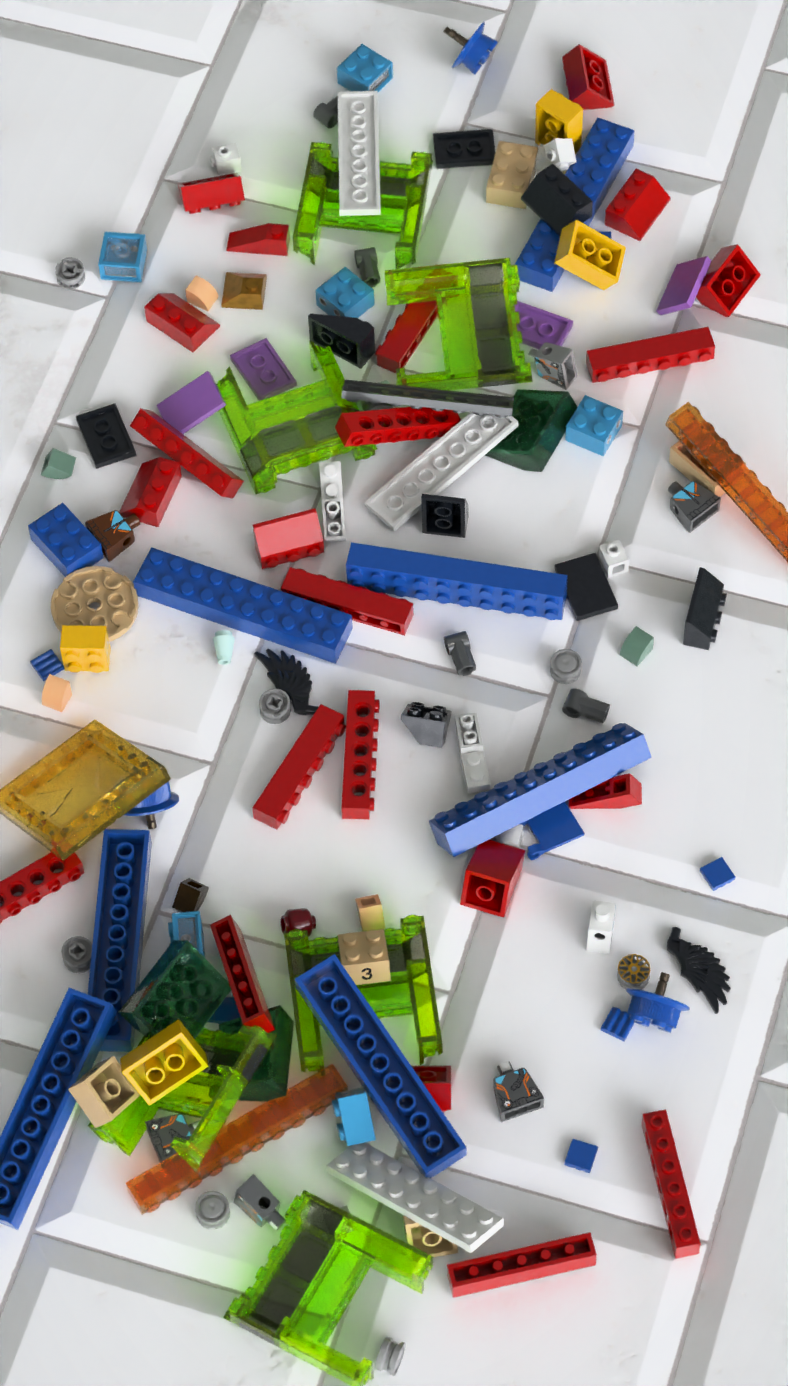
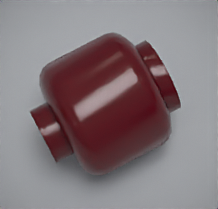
M306 908L289 909L281 917L282 933L286 934L289 939L308 938L312 934V930L316 928V918Z

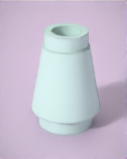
M217 631L215 637H213L218 664L226 665L231 663L235 640L231 631Z

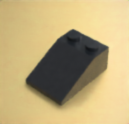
M309 314L310 342L360 369L363 368L375 353L374 327L369 322L354 317Z
M422 494V533L465 538L469 517V505L466 499Z

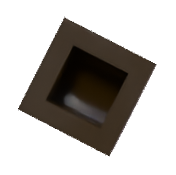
M190 878L180 882L172 908L181 912L198 911L207 895L209 887Z

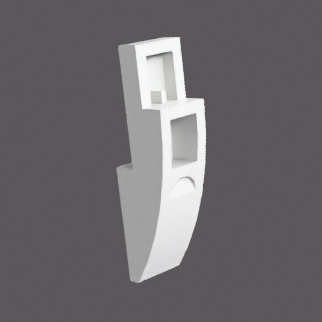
M341 461L319 462L324 541L346 540Z
M477 712L454 715L468 793L489 791L490 781L483 752Z

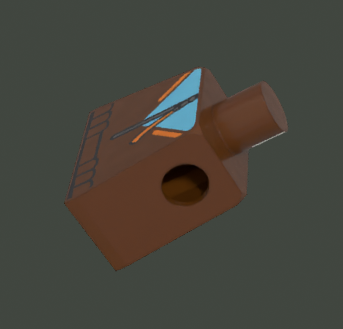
M114 510L86 521L85 525L101 543L103 555L110 562L134 543L133 529L140 525V521L135 514L124 519L119 511Z

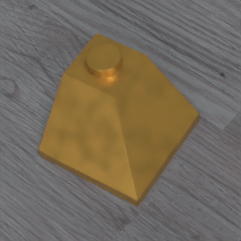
M226 272L222 308L263 310L267 274Z

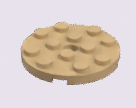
M103 566L85 567L70 573L63 579L60 586L54 590L51 598L53 621L60 632L62 631V625L106 626L109 642L121 637L131 628L136 620L139 609L137 592L132 582L125 575L122 576L114 572V569ZM93 602L100 603L97 610L90 608L89 605Z

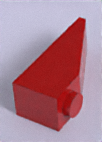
M267 223L229 233L227 251L288 256L290 244L289 225Z
M630 773L612 777L569 799V808L622 809L641 805L642 783Z

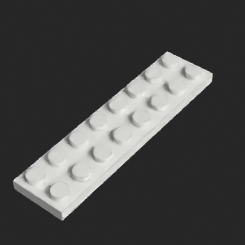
M378 91L338 92L340 216L381 215Z
M474 412L469 413L367 499L365 507L395 532L422 509V494L438 495L514 431L519 426L518 421L512 416L499 418L493 414L480 416L474 414Z
M367 1143L351 1145L326 1165L327 1173L470 1253L504 1226L502 1217L433 1179L426 1178L422 1173Z

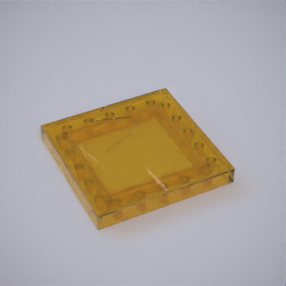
M93 720L0 789V814L64 861L113 824L116 819L122 817L171 780L165 766L97 720Z

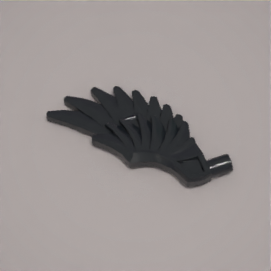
M270 649L266 650L269 657L255 652V657L269 671L267 676L273 682L275 688L283 690L289 696L294 712L300 715H314L318 706L309 705L312 681L310 680V674L307 673V668L304 667L302 669L301 661L299 660L296 663L294 655H291L289 659L283 650L280 651L281 659Z
M672 927L667 941V951L673 954L680 963L681 976L692 984L697 993L701 990L714 1013L717 1014L719 1012L718 1000L723 1005L727 1004L723 990L727 992L731 990L726 983L730 977L723 973L726 967L719 964L720 959L714 958L713 952H707V947L691 945V942L679 939L681 929Z

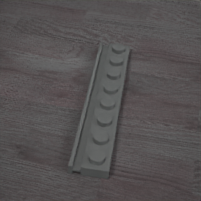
M345 380L341 397L349 402H358L360 400L367 401L370 404L389 403L390 406L394 407L408 405L414 409L427 407L434 411L446 409L452 410L455 413L474 412V414L480 416L493 414L499 418L512 416L514 397L354 380Z

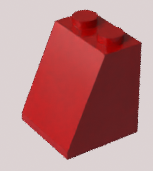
M492 840L479 844L466 868L460 905L504 918L523 867L525 850Z

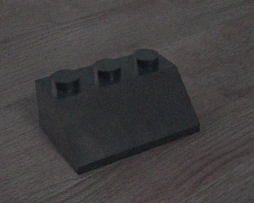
M554 164L539 172L521 197V200L558 236H561L562 228L573 221L578 220L583 223L592 217L593 201Z
M702 567L698 571L685 621L683 645L709 650L711 642L715 643L718 630H715V625H720L722 612L719 609L720 606H725L727 594L723 593L724 584Z

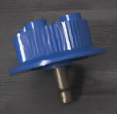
M140 772L134 775L135 778L121 783L122 801L118 803L116 809L118 813L126 816L146 815L148 829L157 828L155 813L172 808L179 802L180 798L178 794L171 792L169 779L165 773L148 775L147 772Z
M664 972L660 974V981H658L655 994L639 989L626 988V992L632 996L627 1012L630 1016L629 1019L636 1021L637 1024L649 1027L651 1023V1025L658 1027L657 1029L671 1033L672 1029H676L681 1011H689L690 1007L676 1000L664 997L670 977L669 974Z

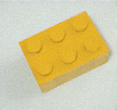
M550 89L536 103L535 143L540 146V144L546 145L555 138L572 139L576 154L582 146L583 108L579 104L565 98L561 93Z
M575 220L562 228L554 263L596 287L605 290L616 284L619 280L626 247Z
M179 1019L120 1058L122 1073L149 1106L209 1067L205 1051Z

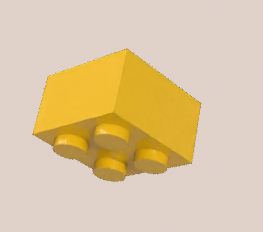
M62 625L60 651L65 671L75 673L80 671H92L95 673L109 671L111 648L106 626Z

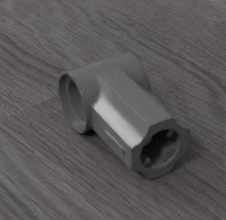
M338 96L327 104H319L313 112V117L328 129L333 128L338 123Z
M375 247L354 250L357 269L359 268L361 279L371 288L376 287L381 282Z
M466 631L444 636L446 651L448 655H451L458 675H470L476 670V664L470 651V641Z
M572 688L562 707V711L572 718L582 716L604 723L608 716L610 704L590 698L584 691Z

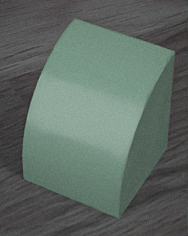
M53 448L45 457L41 475L52 479H66L70 477L73 473L76 457Z
M636 626L626 638L621 648L620 656L638 666L653 650L654 637Z

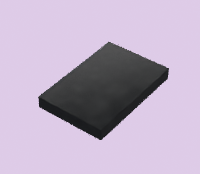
M493 129L433 133L436 169L493 164L496 153Z
M115 403L75 416L96 469L136 456L135 448Z
M596 553L555 564L554 569L556 573L567 575V599L576 621L618 609V603Z

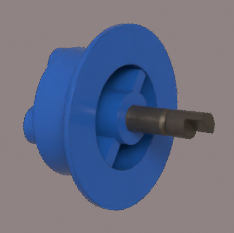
M485 22L478 27L468 40L455 30L448 27L445 28L443 32L463 46L461 53L451 67L452 69L462 63L470 72L476 75L482 66L481 64L484 65L489 58V51L492 52L498 42L483 34Z

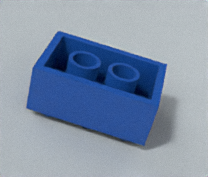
M63 502L28 525L30 538L64 577L81 568L91 567L104 558L101 543Z

